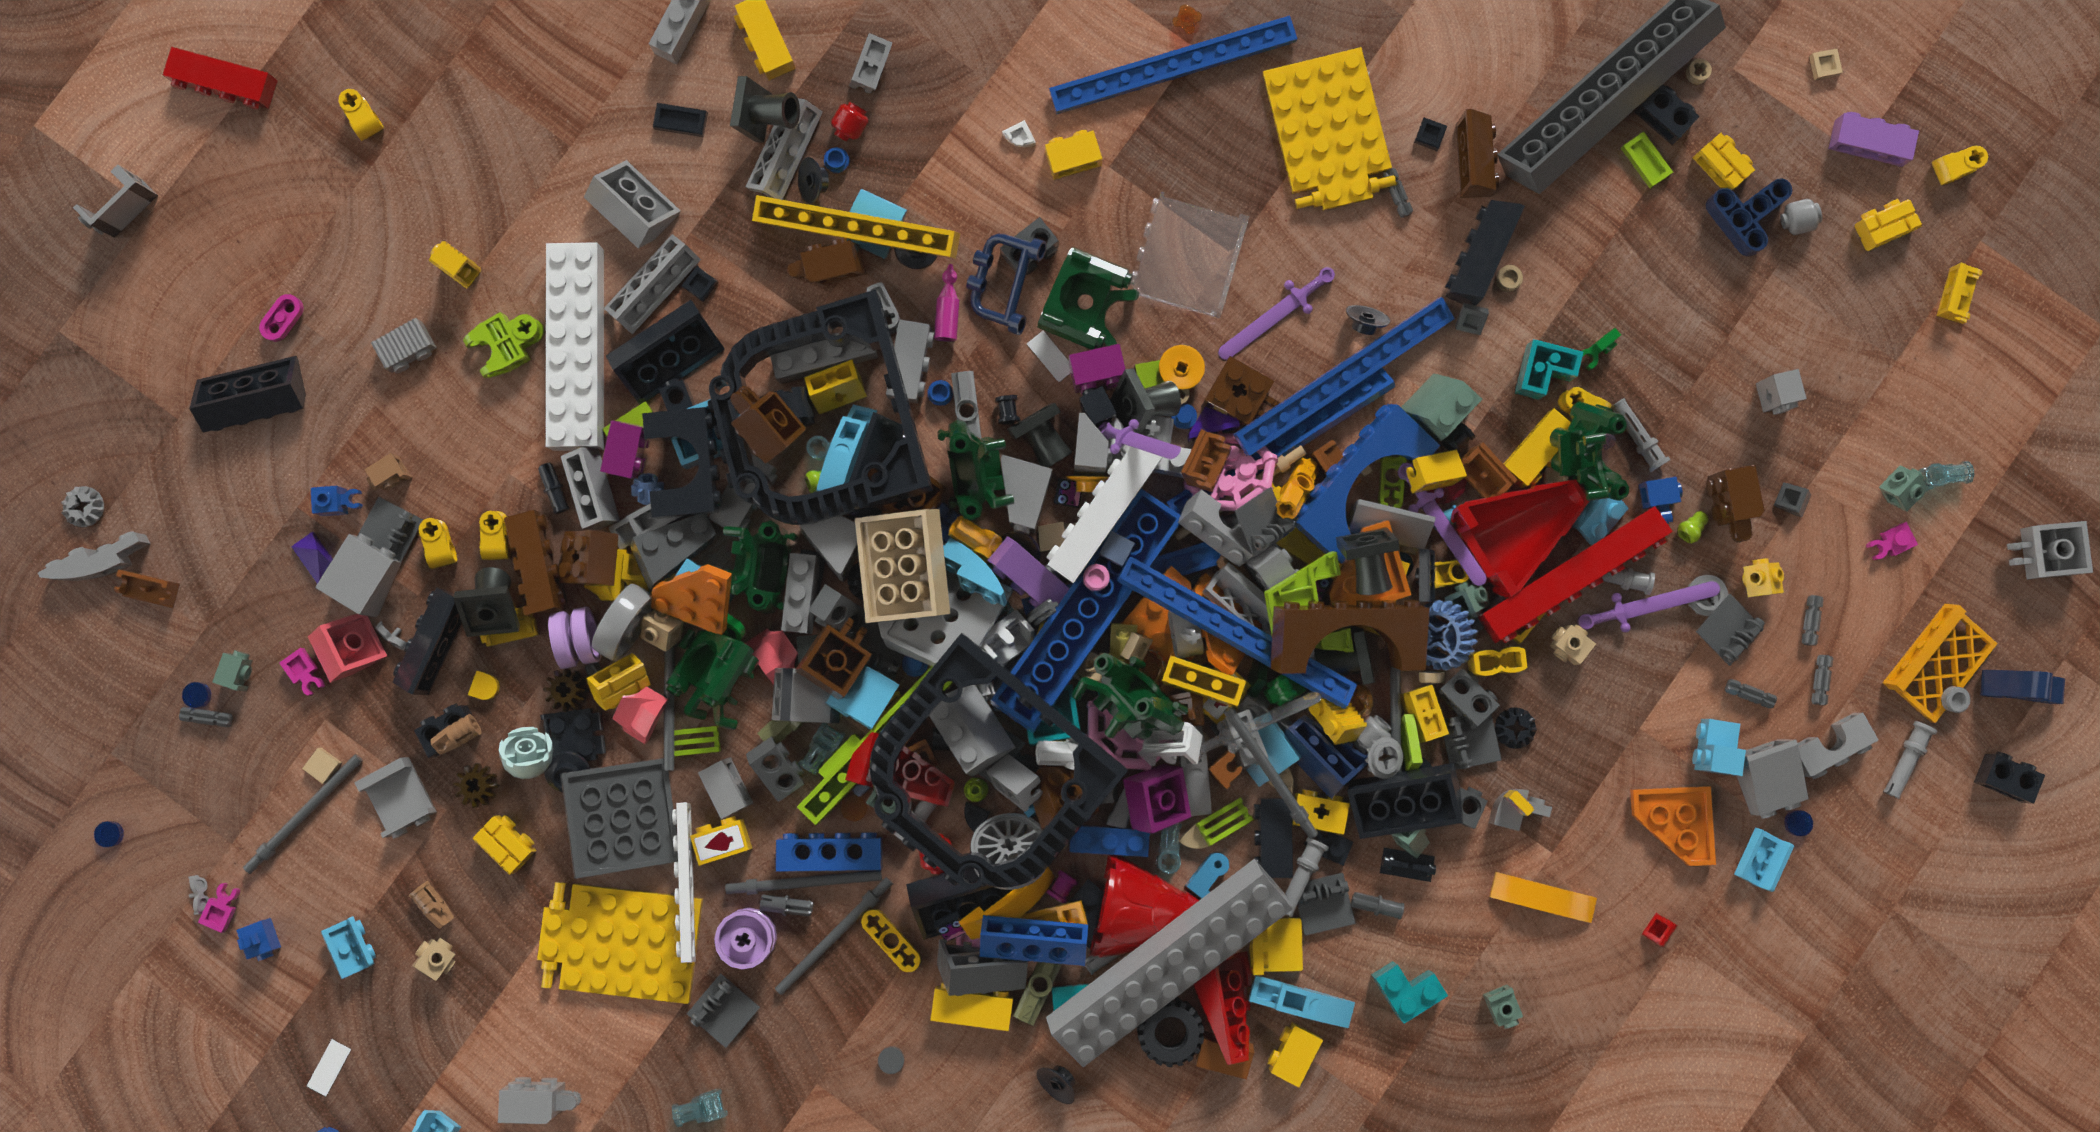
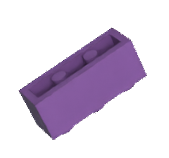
M1847 112L1834 121L1828 149L1903 167L1913 160L1919 131L1910 129L1911 127L1906 124L1893 125L1886 123L1881 118L1868 119L1861 117L1859 113Z
M1008 536L988 559L994 566L991 570L1002 580L1005 577L1012 581L1010 587L1021 596L1026 593L1031 598L1028 602L1035 608L1047 599H1051L1052 602L1057 601L1059 604L1070 589Z

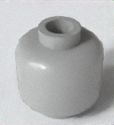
M1811 199L1789 203L1785 206L1784 214L1780 215L1781 225L1783 229H1788L1793 235L1814 231L1817 229L1818 224L1822 222L1821 208L1818 203H1814Z
M1377 715L1364 718L1367 726L1354 742L1355 747L1364 754L1367 753L1366 749L1371 748L1373 740H1378L1380 737H1391L1389 732L1391 727Z

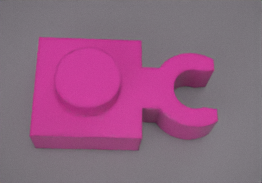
M1903 522L1879 533L1883 540L1870 541L1866 544V547L1877 546L1879 548V553L1872 557L1873 560L1884 558L1888 551L1891 556H1896L1917 546L1918 543L1907 522Z
M299 648L280 662V665L293 684L302 682V691L307 696L314 694L310 689V685L313 682L319 688L325 687L324 681L313 675L318 670V667L305 648Z
M221 883L217 887L216 894L218 898L208 899L198 923L220 933L226 932L236 911V907L230 905L231 901L237 899L240 894V889L235 888L230 896H228L225 892L227 883Z

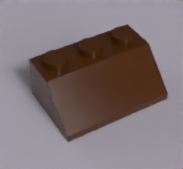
M1466 109L1456 123L1460 198L1491 197L1496 189L1499 188V174L1495 173L1498 152L1497 148H1493V139L1496 138L1495 123L1492 124L1491 115L1474 109Z

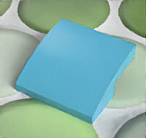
M861 189L850 212L903 222L907 209ZM852 240V242L860 244L862 249L884 259L891 248Z
M865 665L846 696L838 700L830 695L826 704L844 716H850L871 730L899 687V684Z
M1271 715L1256 724L1269 757L1268 760L1278 774L1302 758ZM1254 764L1246 769L1259 787L1269 781L1260 765Z

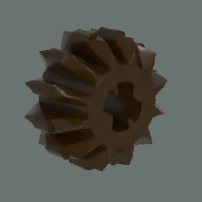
M570 668L564 669L563 674L559 670H555V679L551 677L546 679L551 684V687L543 688L544 692L551 693V695L545 698L546 702L554 701L552 708L558 709L561 706L563 712H568L570 706L573 710L579 709L577 701L586 702L585 697L581 696V694L589 692V688H582L581 686L587 682V679H578L580 672L575 670L571 674ZM562 687H571V692L563 693Z
M475 763L473 768L470 765L464 766L465 773L458 772L456 774L461 782L453 783V787H460V791L456 792L455 796H464L462 800L463 805H468L471 802L472 807L477 808L480 803L483 806L488 805V797L496 798L497 795L492 789L499 788L500 785L498 783L493 784L492 780L496 779L498 775L496 773L489 775L491 767L485 766L482 769L480 763ZM473 781H479L477 784L480 787L479 790H474L475 785Z

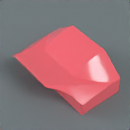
M766 629L745 643L754 650L752 655L759 660L758 665L773 685L775 668L795 669V660L798 652L783 631H770Z
M646 686L637 694L623 696L612 719L622 726L623 731L646 744L669 699Z

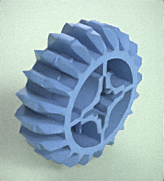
M1438 600L1434 601V603L1425 604L1424 607L1430 608L1426 665H1433V668L1437 670H1450L1460 667L1462 663L1470 659L1469 655L1475 652L1472 645H1475L1478 641L1473 638V635L1478 630L1471 628L1475 620H1468L1469 612H1461V605H1453L1452 601L1443 602ZM1436 616H1442L1450 622L1446 624L1443 620H1439ZM1441 647L1444 651L1447 650L1450 655L1444 654L1436 648Z

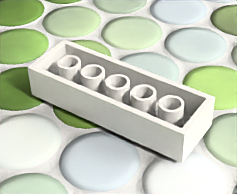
M1125 445L1122 451L1125 456L1121 461L1117 458L1107 472L1110 477L1106 482L1101 480L1092 492L1095 498L1091 504L1085 502L1077 513L1080 519L1075 526L1070 523L1062 534V537L1065 539L1060 547L1055 545L1046 557L1050 560L1047 565L1074 583L1163 457Z

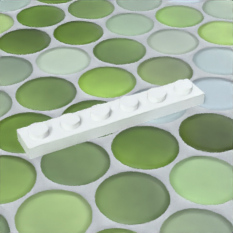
M684 802L676 803L677 809H673L672 813L673 824L677 825V835L673 837L674 851H678V862H674L675 878L679 877V888H675V903L679 904L680 915H676L675 919L676 930L680 931V941L676 943L677 957H681V963L696 962L693 853L690 835H692L691 804Z

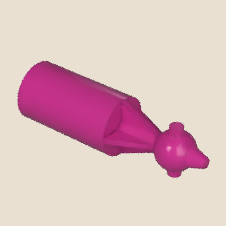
M949 264L942 274L945 285L936 302L934 339L944 342L957 341L960 301L953 285L957 280V273L954 271L953 264Z

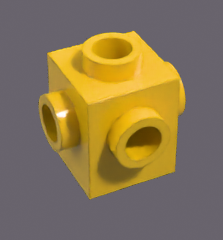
M1769 558L1752 560V566L1743 567L1742 579L1747 589L1748 597L1784 593L1782 584L1784 573L1779 562L1769 563Z

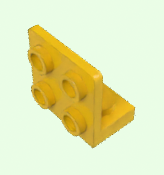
M1280 918L1250 941V971L1253 975H1264V972L1303 970L1302 920L1300 918Z

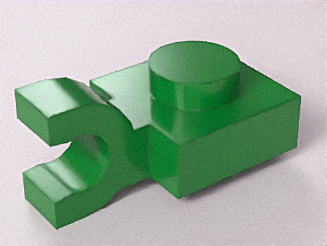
M1616 328L1610 330L1588 349L1582 350L1583 356L1587 355L1591 358V363L1585 367L1588 371L1598 364V354L1601 351L1607 354L1618 345L1615 340L1621 334Z

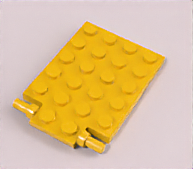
M1362 47L1263 71V78L1292 194L1315 188L1318 190L1312 192L1310 196L1295 199L1297 209L1314 205V207L1322 206L1324 211L1373 199V193L1396 185L1394 175L1377 179V177L1368 178L1369 175L1392 169Z
M555 882L553 900H550L549 907H544L537 956V960H542L541 969H544L541 987L552 988L554 970H557L559 962L562 963L559 989L683 1004L690 1003L695 962L681 963V957H677L676 943L680 941V931L676 930L675 919L676 915H680L679 904L675 903V895L573 884L570 908L565 909L566 901H563L566 883ZM694 897L696 953L703 898Z

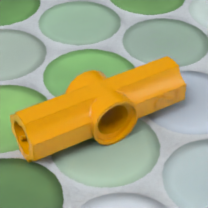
M1301 458L1297 462L1287 483L1280 489L1281 495L1275 506L1277 507V514L1283 519L1295 518L1307 494L1314 489V480L1319 471L1317 469L1318 463L1312 458Z
M962 515L958 516L949 528L948 535L972 550L985 563H990L988 559L1002 543V538L998 534L988 529H981L968 519H964Z

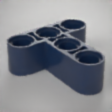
M1776 179L1744 203L1741 202L1731 189L1722 188L1708 198L1706 209L1739 253L1750 257L1763 250L1768 243V236L1757 221L1791 196L1793 191L1792 185L1786 179ZM1773 188L1780 192V198L1774 195ZM1717 198L1724 200L1725 207H1721L1717 203ZM1753 203L1759 205L1760 213L1754 210ZM1733 218H1737L1740 221L1741 227L1734 225ZM1748 238L1755 240L1756 248L1749 244Z
M1982 670L1980 696L2014 698L2047 704H2064L2065 678L2055 677L2053 673Z

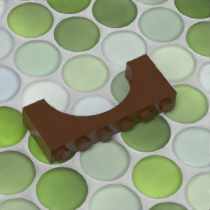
M1381 600L1380 605H1372L1371 601H1356V605H1348L1346 601H1332V605H1324V602L1309 601L1308 606H1300L1299 602H1284V606H1274L1271 669L1281 674L1306 673L1310 655L1324 637L1346 626L1364 625L1374 629L1384 640L1389 651L1390 666L1401 671L1426 670L1430 608L1420 605V601L1404 600V604H1396V601Z

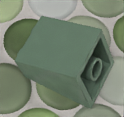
M1434 373L1401 408L1439 443L1483 399L1464 381Z

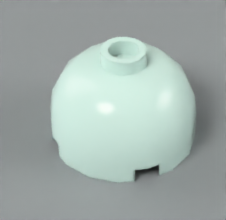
M521 727L508 733V738L504 741L501 740L499 744V756L504 769L514 777L520 779L537 777L544 773L552 762L553 745L551 738L546 732L545 735L538 732V728Z

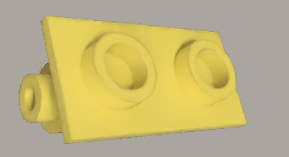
M1111 623L1110 655L1129 665L1130 660L1121 656V653L1131 633H1137V625Z

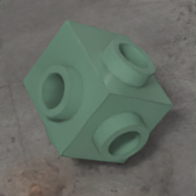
M1901 465L1879 486L1888 503L1906 512L1928 491L1923 481L1924 476L1914 468L1909 470Z
M1469 581L1454 587L1456 592L1445 597V600L1452 601L1453 605H1461V612L1468 611L1469 620L1482 615V609L1491 605L1487 591L1482 585H1470Z

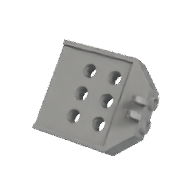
M946 570L950 614L880 621L878 626L887 648L934 666L961 633H964L981 647L1004 606L999 603L991 604L976 592L969 593L960 586L957 574ZM1000 583L1008 601L1013 593V589ZM965 595L971 596L966 601L960 600ZM951 617H958L954 622H947ZM913 625L918 626L914 631H907ZM945 638L942 643L934 644L937 639Z

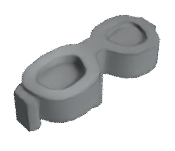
M381 621L376 626L377 632L390 644L400 650H404L406 642L396 637L402 630L397 627L391 634Z
M198 875L189 876L190 887L193 893L189 894V897L194 898V915L202 914L209 899L208 896L203 894L207 890V882Z

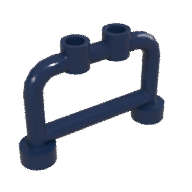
M1000 233L992 235L987 239L983 251L977 250L973 257V264L978 266L976 276L970 275L966 284L967 289L972 290L970 303L976 315L1008 326V332L1016 335L1023 333L1026 326V316L1016 313L1030 258L1037 261L1043 259L1047 248L1045 241L1034 238L1032 242ZM997 244H1004L1022 250L1005 315L984 308L980 302L981 295L987 286V272L992 266L994 259L992 253Z

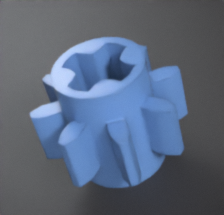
M643 473L638 476V479L634 478V484L631 485V495L638 496L639 503L649 505V491L664 490V482H657L658 477L652 473Z

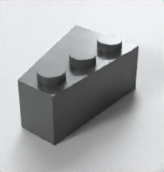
M707 514L694 515L632 538L630 548L650 593L657 583L671 577L681 568L686 559L692 560L712 544L716 533Z
M939 939L937 967L949 996L1025 989L1027 961L980 957V948L971 947L972 942H963V946L949 945L947 940Z

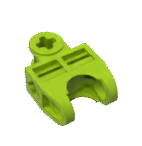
M499 312L477 325L464 337L463 342L467 348H473L478 345H489L491 347V357L486 362L487 365L480 369V373L483 378H492L511 372L530 361L531 359L525 349L542 339L544 327L540 321L528 314L519 315L509 321L506 315ZM527 325H530V327H529V331H530V332L527 334V333H525V332L527 331V327H526V326H527Z

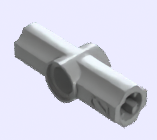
M974 372L951 373L957 420L965 422L970 431L981 439ZM964 404H971L974 407V413L969 418H964L960 414V408Z

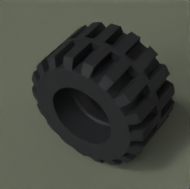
M1178 997L1137 1026L1138 1039L1143 1052L1146 1053L1150 1060L1153 1059L1160 1066L1165 1064L1167 1067H1173V1065L1178 1064L1179 1067L1184 1065L1183 1062L1187 1060L1188 1062L1192 1061L1194 1054L1198 1055L1201 1050L1200 1045L1204 1041V1027L1200 1016L1190 1003L1185 1000L1182 1001ZM1167 1017L1179 1018L1186 1027V1034L1183 1040L1173 1046L1159 1043L1155 1036L1157 1024Z

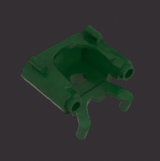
M1071 247L1044 305L1037 328L1090 350L1116 345L1115 338L1105 326V316L1108 309L1114 303L1123 301L1133 302L1139 298L1140 293L1135 289L1112 290L1113 286L1119 289H1128L1133 274H1130L1127 268ZM1082 295L1092 297L1093 305L1089 309H1082L1078 306V299Z
M1579 401L1572 406L1570 412L1572 422L1568 430L1559 427L1554 429L1550 435L1551 445L1558 448L1559 452L1553 456L1551 467L1555 472L1560 473V476H1574L1573 479H1576L1579 484L1587 489V501L1606 498L1621 501L1628 496L1629 486L1626 480L1622 479L1621 475L1605 465L1602 460V448L1606 444V434L1615 435L1623 433L1627 427V422L1624 415L1612 412L1611 408L1599 404L1594 406Z
M959 420L949 424L948 431L938 430L937 436L940 441L947 437L946 445L955 498L950 497L948 500L951 509L958 506L963 518L973 521L980 517L982 504L985 500L994 509L1014 504L1013 495L1009 494L996 498L993 493L994 490L1005 489L999 449L1006 447L1004 439L994 440L991 437L980 439L970 431L965 422Z
M773 521L763 522L758 529V533L753 537L746 528L725 526L723 529L724 535L739 537L740 541H733L731 554H736L734 570L728 569V572L732 573L730 594L738 595L744 591L748 596L749 606L764 614L775 613L778 608L784 610V602L781 601L784 597L791 553L790 540L798 542L799 536L795 533L788 534L787 530Z
M688 629L678 645L682 649H686L668 678L666 690L674 696L680 697L681 694L687 692L690 685L697 688L684 707L685 715L705 720L707 711L697 708L700 702L703 701L713 708L714 721L717 726L735 730L738 722L735 719L724 717V705L726 703L737 705L738 701L730 696L732 687L739 676L753 679V671L758 665L759 660L752 655L754 650L741 641L705 630H699L695 635L694 631Z
M1107 653L1097 656L1094 668L1096 673L1102 675V682L1083 677L1071 694L1073 699L1081 700L1087 689L1097 691L1099 696L1093 701V704L1101 712L1113 702L1108 710L1113 719L1105 731V735L1109 738H1114L1117 732H1120L1122 729L1132 739L1138 738L1140 740L1149 738L1153 731H1164L1175 735L1181 732L1184 726L1182 714H1187L1188 708L1178 702L1173 703L1148 675L1139 671V668H1145L1146 663L1135 656L1130 658L1129 665Z

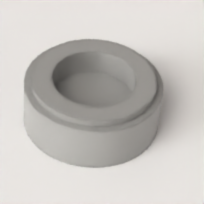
M1951 686L1943 692L1941 702L1947 711L1961 713L1969 707L1970 695L1962 687Z

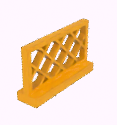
M1944 604L1883 681V684L1888 689L1895 690L1931 723H1936L1946 710L1941 702L1943 694L1942 678L1952 677V685L1963 688L1998 644L1965 615L1967 611L1960 605ZM1961 620L1965 624L1966 636L1956 637L1955 626ZM1973 638H1981L1986 643L1980 652L1974 653ZM1966 639L1967 654L1957 655L1956 640ZM1949 641L1950 655L1940 656L1941 644ZM1968 657V668L1965 672L1959 673L1958 658ZM1951 659L1952 673L1942 674L1941 660ZM1929 661H1934L1935 675L1933 676L1924 675V666ZM1935 679L1936 693L1926 694L1925 680ZM1918 681L1919 695L1911 696L1906 689L1911 682ZM1936 697L1937 708L1931 713L1927 710L1926 698Z

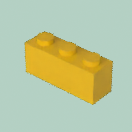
M745 0L734 5L738 13L734 15L735 21L740 30L745 28L748 37H745L744 40L749 51H755L758 57L754 62L760 75L765 73L768 81L796 69L766 1Z
M1555 408L1546 413L1503 463L1518 479L1515 483L1522 489L1528 485L1533 487L1542 477L1539 472L1545 465L1548 468L1551 466V460L1558 452V448L1553 447L1550 443L1552 431L1559 427L1568 430L1571 424Z
M1171 655L1162 679L1163 684L1192 692L1237 709L1246 686L1245 680Z
M942 982L941 986H936L934 990L930 1021L1009 1031L1013 996L1008 995V991L949 996L944 982Z

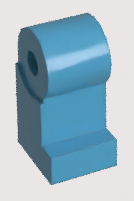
M1214 852L1209 854L1185 886L1202 899L1210 893L1209 888L1218 876L1224 875L1228 871V858L1221 853Z

